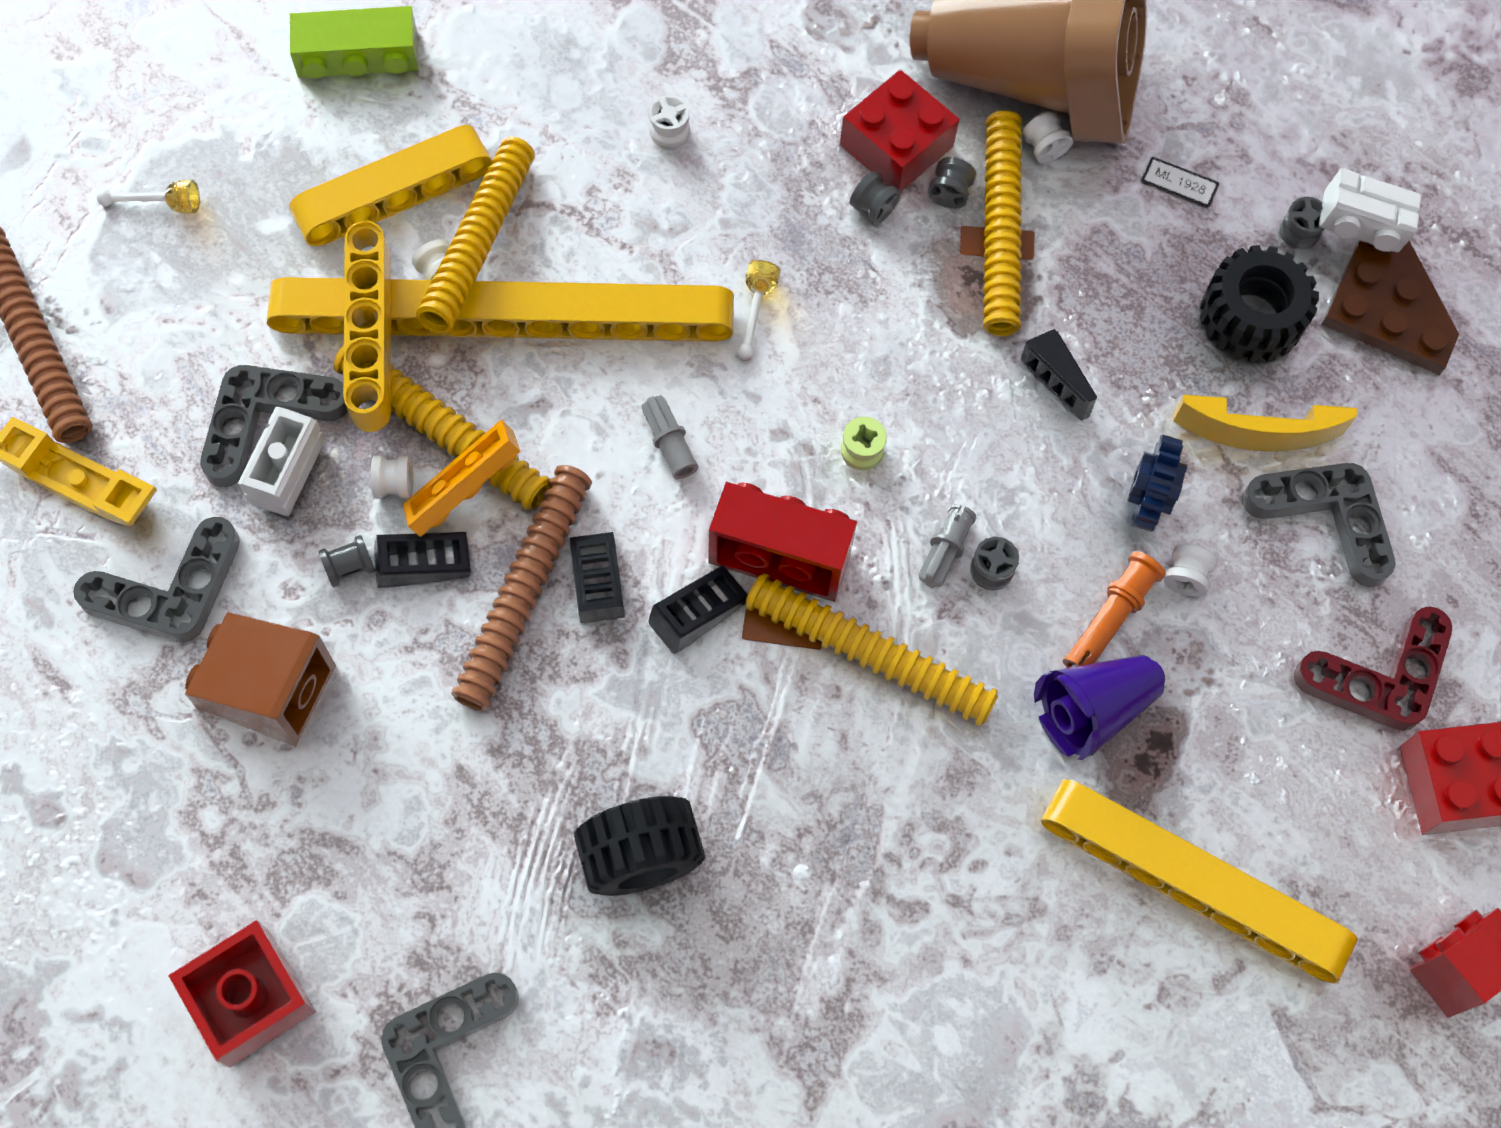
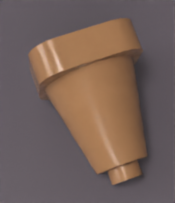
M934 0L931 10H916L913 14L910 27V52L913 60L928 61L930 72L935 78L1069 114L1072 136L1076 142L1125 144L1130 131L1144 57L1147 1Z

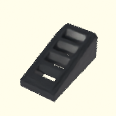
M1053 329L1028 340L1025 343L1021 361L1081 421L1089 418L1097 396L1059 332Z
M466 532L425 533L421 537L417 534L376 535L374 562L377 588L400 587L466 577L471 574ZM446 547L453 548L454 564H446ZM434 549L436 564L428 565L427 550ZM416 552L417 565H409L408 553ZM390 555H397L398 566H390Z
M614 532L569 537L580 623L624 618V604ZM604 545L607 547V552L580 554L581 548ZM609 562V567L582 569V564ZM611 577V582L584 585L585 579ZM613 592V597L586 600V594Z
M722 565L654 604L648 622L669 650L675 654L745 605L748 594L725 566ZM714 585H717L727 597V601L723 602L713 591L712 587ZM700 595L711 606L712 609L710 611L699 600L698 597ZM685 606L694 614L695 620H692L683 609Z

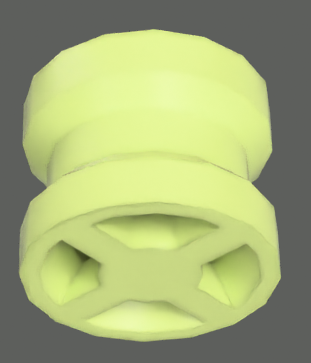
M858 417L846 425L841 444V456L846 464L857 470H869L881 462L887 441L886 430L883 425L870 417ZM863 437L867 438L872 442L869 444L867 441L863 440Z

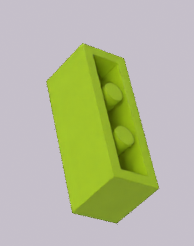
M412 6L289 13L290 56L297 78L308 77L318 79L324 76H361L372 73L390 72L399 74L405 71H419L417 27Z

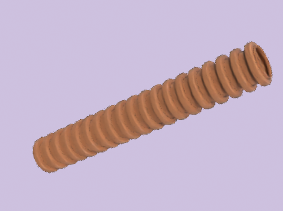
M0 227V319L4 322V328L9 333L8 337L13 343V348L18 354V359L23 365V370L28 376L30 385L33 387V393L38 397V404L43 408L42 413L47 419V424L52 430L54 439L61 443L78 441L90 433L93 424L89 417H87L88 413L84 406H82L83 402L78 395L76 387L73 385V380L68 374V369L63 363V358L58 352L53 336L48 331L49 327L44 321V316L39 310L32 291L29 289L30 286L25 279L18 260L15 258V253L6 237V233Z
M559 465L554 471L556 477L550 479V489L545 490L543 495L545 501H541L538 505L540 513L534 514L532 518L534 525H530L527 528L526 533L529 537L522 539L521 546L523 549L517 550L515 554L517 561L512 562L509 569L512 573H508L504 577L506 586L504 585L499 588L498 594L500 598L494 599L492 603L495 610L488 612L486 618L489 622L481 626L483 635L477 636L475 639L477 648H472L469 652L471 661H465L463 665L465 674H459L457 678L459 686L453 687L451 690V695L454 699L468 708L478 711L489 709L491 703L488 698L494 697L497 691L494 685H499L502 681L500 672H506L508 668L506 660L512 659L514 651L511 648L518 646L520 639L517 635L523 634L526 628L523 622H529L531 618L529 610L535 609L537 605L535 598L540 597L543 591L540 586L546 585L548 581L546 573L552 572L554 568L552 561L558 559V550L562 549L565 544L563 538L568 537L570 533L569 526L573 525L576 520L574 514L579 513L581 509L580 502L585 501L587 496L585 490L591 488L592 481L589 476L576 467L569 465Z

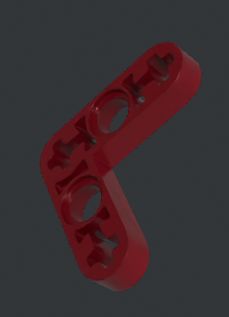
M1424 607L1418 610L1405 625L1389 677L1330 653L1314 651L1307 654L1294 670L1296 685L1301 691L1310 696L1393 729L1401 731L1410 730L1425 719L1429 711L1452 635L1451 620L1439 608ZM1428 621L1432 623L1431 630L1435 634L1426 642L1425 647L1419 646L1426 632V628L1421 625ZM1407 658H1417L1426 665V678H1414L1408 673L1405 666ZM1314 665L1322 668L1321 675L1324 678L1320 682L1313 680L1314 673L1311 669ZM1340 674H1343L1344 678L1340 681L1337 690H1334V686L1338 683L1335 679ZM1361 680L1367 683L1372 692L1370 701L1364 702L1354 698L1349 689L1350 682ZM1408 690H1413L1415 692L1410 695L1407 708L1412 712L1404 717L1401 715V707L1397 703L1406 696Z

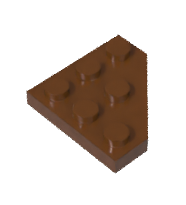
M1357 240L1321 325L1440 375L1448 364L1459 333L1410 240L1399 253L1381 251L1376 249L1373 244Z

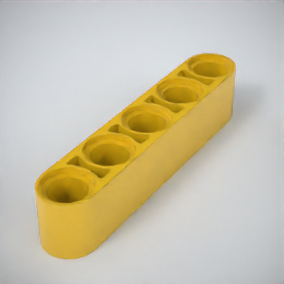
M457 126L303 191L291 200L289 210L306 243L311 246H322L344 237L349 227L356 222L365 220L377 223L483 177L492 159L473 126Z
M364 220L351 225L345 234L343 397L352 422L358 429L365 432L379 431L386 426L391 416V257L381 227L372 221ZM374 246L371 250L361 251L365 247ZM367 284H375V286H373L370 289H361V287ZM365 323H375V325H373L370 328H360ZM365 362H376L370 368H359ZM366 401H376L375 405L370 408L359 409V406Z

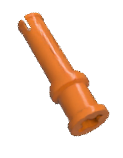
M1132 552L1128 558L1129 566L1119 580L1112 581L1107 588L1108 599L1068 655L1062 660L1067 668H1071L1073 664L1077 666L1093 664L1098 660L1129 614L1136 613L1145 605V595L1155 582H1161L1166 575L1165 569L1160 563L1142 552Z

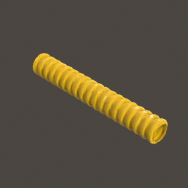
M997 111L990 114L985 122L987 129L985 133L986 195L984 202L986 205L984 213L986 216L984 219L985 273L983 277L985 283L983 288L985 295L983 299L985 306L983 316L985 319L983 321V328L992 335L1008 336L1018 332L1021 328L1022 119L1021 116L1012 111Z
M507 137L502 140L486 175L460 223L459 229H457L450 243V247L445 253V257H443L426 291V295H424L421 301V305H419L416 311L417 320L426 329L440 334L448 333L452 330L464 302L476 281L478 273L487 258V254H489L496 236L523 184L522 182L535 159V151L527 141L518 137Z
M344 345L336 354L333 364L334 371L341 375L344 370ZM365 362L359 368H370L376 362ZM391 364V411H395L396 416L400 419H405L408 425L416 426V430L421 434H426L427 439L430 441H437L438 447L447 449L449 455L453 457L459 456L486 433L481 429L477 430L474 423H466V418L463 415H456L453 408L446 407L445 403L440 399L435 400V396L431 392H425L424 387L419 384L414 385L413 379L407 376L404 377L403 372L398 369L394 370ZM516 455L515 460L508 468L503 471H497L489 478V481L493 487H500L504 495L511 494V500L514 502H522V508L530 511L544 500L545 490L550 489V478L544 475L540 477L539 470L536 468L529 469V463L524 460L519 461V457Z
M766 573L758 576L746 599V609L753 611L756 608L759 610L760 616L765 617L768 614L772 616V622L778 623L782 621L784 622V628L788 630L792 627L796 628V634L803 636L804 633L809 635V641L811 642L821 641V647L825 649L829 646L835 648L834 653L840 655L842 652L847 654V660L851 662L854 659L859 660V666L866 668L867 665L873 667L872 673L877 675L879 672L886 674V680L891 681L894 678L898 680V686L904 687L906 684L911 687L910 692L914 694L918 691L924 693L923 698L929 700L931 697L936 699V705L942 707L943 704L950 706L949 712L954 714L957 710L963 713V719L968 720L969 717L975 719V725L979 727L982 723L985 724L998 698V690L994 688L991 691L984 689L985 683L981 681L977 685L972 683L971 676L966 675L963 678L958 675L959 670L954 668L951 672L945 669V663L940 662L937 665L933 663V657L927 656L925 659L920 656L921 651L915 649L911 652L907 650V644L902 643L899 646L895 644V638L890 636L888 639L882 637L883 632L876 630L873 633L869 631V625L863 624L862 627L857 625V619L853 617L850 620L845 619L844 612L838 611L836 614L832 612V606L825 605L822 607L819 605L820 601L813 598L810 601L807 599L806 593L800 592L798 595L794 593V587L788 586L784 588L782 587V581L776 579L772 582L769 580L770 575Z

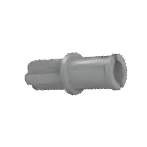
M662 395L649 397L642 404V411L655 436L653 439L654 446L661 449L674 479H683L692 475L698 470L699 466L694 460L684 438L686 435L685 428L678 426L666 399Z
M951 505L939 533L933 535L930 540L932 548L918 574L919 580L930 588L941 587L955 559L963 555L964 548L962 545L977 518L976 514L966 506L960 516L958 513L961 505Z

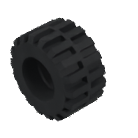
M1260 245L1250 246L1248 252L1243 248L1234 251L1232 257L1227 256L1221 262L1204 293L1200 309L1203 310L1200 315L1201 324L1208 325L1205 333L1209 340L1214 338L1218 340L1216 347L1223 352L1225 349L1233 352L1232 358L1240 360L1241 356L1248 357L1249 363H1258L1261 357L1266 362L1275 361L1279 354L1284 357L1291 351L1293 346L1297 345L1316 314L1319 292L1313 290L1317 284L1314 276L1306 275L1308 267L1303 262L1299 264L1294 262L1295 256L1286 252L1285 255L1277 253V247L1269 246L1266 251L1262 250ZM1241 295H1254L1266 300L1274 308L1276 314H1264L1253 310L1244 302Z
M655 796L623 803L592 816L574 831V838L587 888L592 894L618 896L655 888L689 874L706 858L690 801L683 797Z

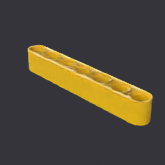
M1062 780L1041 819V824L1048 831L1309 975L1328 983H1339L1358 941L1357 936L1352 931L1078 782Z

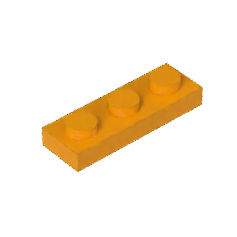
M502 419L403 503L407 525L418 536L421 537L430 528L441 525L447 519L450 511L464 499L467 500L474 497L480 491L484 482L497 471H503L508 468L515 460L516 455L521 452L514 431Z

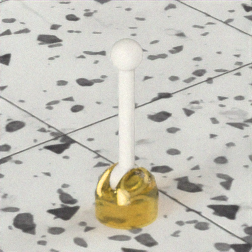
M178 180L172 182L167 187L166 193H111L109 190L103 189L97 193L96 200L102 206H109L112 202L165 201L174 212L195 214L200 206V193L195 180Z
M764 260L750 261L745 275L746 285L754 293L744 341L737 349V355L742 360H749L754 354L751 344L762 296L771 293L777 287L781 269L777 265Z

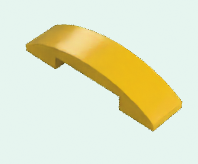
M1183 394L1173 413V421L1200 437L1226 446L1254 451H1293L1318 446L1344 435L1357 417V408L1313 405L1304 419L1227 414V398Z
M13 416L0 431V463L70 503L108 520L132 527L157 491L153 485L120 469H117L115 472L54 442L47 433Z

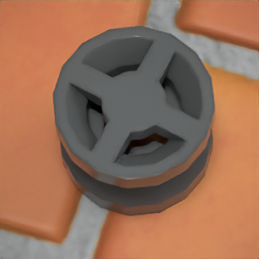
M956 157L942 158L936 166L935 174L937 178L930 182L928 195L935 203L942 207L950 209L962 208L966 205L969 197L967 188H970L976 179V170L963 159Z
M872 171L856 186L850 197L849 204L856 210L863 209L868 213V219L877 225L883 222L894 210L900 200L901 191L895 186L888 187L885 185L882 176Z
M1306 196L1298 198L1292 203L1287 211V215L1280 224V235L1287 245L1302 250L1316 245L1322 232L1325 230L1319 227L1320 215L1323 209L1322 201Z
M994 536L979 543L971 561L970 573L972 579L978 586L986 590L995 591L1006 587L1012 580L1019 564L1017 548L1011 541L1003 537Z

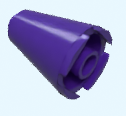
M1145 655L1045 673L1036 681L1034 689V701L1036 703L1042 700L1045 714L1039 716L1041 726L1050 741L1062 754L1067 757L1076 754L1079 755L1077 760H1084L1095 754L1162 696L1165 673L1156 661Z

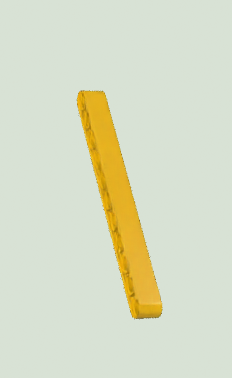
M281 277L274 279L270 284L266 324L269 328L281 333L344 335V278ZM391 279V336L716 342L727 340L734 333V294L730 289L723 286L475 281L452 330L448 333L440 334L426 329L416 318V311L419 305H421V301L424 295H426L432 280ZM367 284L361 287V289H370L373 286H375V284ZM368 322L363 324L360 328H370L373 325H375V323Z

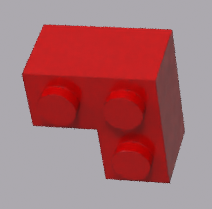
M1499 908L1484 915H1481L1477 909L1472 911L1453 925L1455 928L1444 937H1438L1418 952L1423 960L1410 969V971L1447 1018L1483 1005L1501 992V910Z

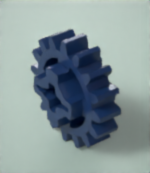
M1162 434L1158 443H1156L1153 454L1143 452L1141 460L1136 467L1127 502L1135 504L1131 526L1152 532L1159 522L1161 512L1171 515L1173 507L1180 496L1187 470V464L1180 463L1183 440Z

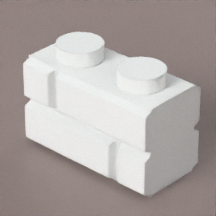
M1341 168L1324 192L1319 227L1333 231L1342 238H1355L1373 244L1376 249L1381 251L1399 253L1417 230L1421 194Z
M275 407L268 421L269 428L264 429L238 485L242 492H244L248 503L283 516H289L323 447L325 439L322 432H320L317 420L282 407Z

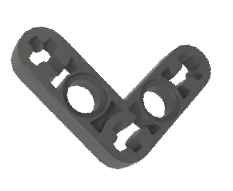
M238 365L229 369L221 382L201 454L200 465L207 479L218 487H229L240 480L247 465L260 412L273 413L275 407H282L315 420L335 421L342 418L348 412L343 397V383L336 378L251 365ZM249 380L252 388L247 387L244 389L241 398L244 406L239 405L240 396L235 386L241 387L245 381ZM294 385L298 388V393L292 400L281 402L275 399V393L281 386ZM308 388H310L313 396H308ZM334 392L337 400H331L328 406H323L321 399H326L329 393ZM232 417L243 418L245 425L239 433L228 435L222 432V426L227 419ZM222 445L228 447L227 457L232 466H224L222 472H217L214 464H221L223 462L225 450Z
M1342 463L1262 474L1256 476L1245 489L1242 496L1243 505L1247 512L1257 518L1268 519L1332 510L1349 572L1352 578L1360 585L1365 587L1379 586L1393 573L1396 566L1394 553L1371 478L1362 466L1355 463ZM1343 478H1346L1349 484H1356L1357 487L1351 492L1348 486H1336L1340 484ZM1308 482L1312 484L1317 490V498L1306 500L1299 496L1296 491V483ZM1284 487V494L1278 495ZM1329 487H1335L1329 494ZM1260 489H1263L1264 494L1267 496L1276 495L1269 504H1266L1264 498L1256 497ZM1354 515L1366 518L1371 525L1370 533L1360 534L1355 532L1350 526L1349 518ZM1374 542L1372 547L1368 550L1367 545ZM1368 557L1372 563L1380 564L1381 568L1376 573L1372 567L1364 566L1363 563Z
M215 516L207 518L196 528L168 591L109 573L92 571L81 576L75 583L73 590L74 599L91 616L176 642L191 641L198 637L204 629L239 549V535L229 520ZM220 531H222L227 540L225 542H217L212 550V545L208 538L210 536L217 537ZM210 554H212L217 563L208 559ZM207 569L211 572V580L205 587L200 589L188 587V578L194 571ZM102 586L108 595L117 598L116 604L114 605L110 599L101 596L96 597L92 601L88 593L91 590L98 591ZM182 595L191 599L189 604L181 597ZM141 596L151 599V607L146 614L139 617L128 615V606L132 600ZM186 610L191 621L189 623L182 622L177 628L172 618L174 616L181 617Z
M494 972L477 978L395 1017L383 1029L381 1036L382 1048L415 1128H436L432 1115L427 1113L421 1119L419 1110L433 1108L442 1102L444 1098H446L448 1106L438 1108L442 1119L447 1124L455 1122L456 1128H466L465 1121L436 1051L493 1025L514 1012L518 1005V991L513 981L503 973ZM493 984H496L500 990L508 988L509 993L503 997L504 1006L496 1009L492 1003H487L477 1008L483 1017L474 1021L473 1011L464 999L465 996L472 993L473 1000L477 1003L489 996L487 988ZM446 1005H458L464 1011V1022L455 1031H443L437 1023L438 1013ZM427 1015L428 1025L437 1036L436 1040L429 1043V1038L424 1033L411 1041L413 1049L409 1052H405L400 1046L393 1048L392 1043L399 1039L397 1030L405 1027L410 1033L416 1032L424 1028L419 1018ZM430 1071L437 1077V1090L428 1099H416L410 1090L411 1080L419 1072Z

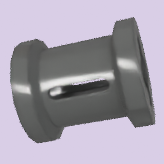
M362 535L356 536L353 543L329 552L326 549L319 550L321 561L333 588L340 585V580L366 571L371 574L376 572Z

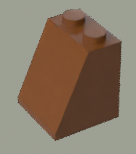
M227 612L222 623L216 624L211 630L207 640L208 650L200 665L196 664L193 666L187 676L185 683L186 697L200 710L296 747L336 667L335 662L320 636L315 633Z

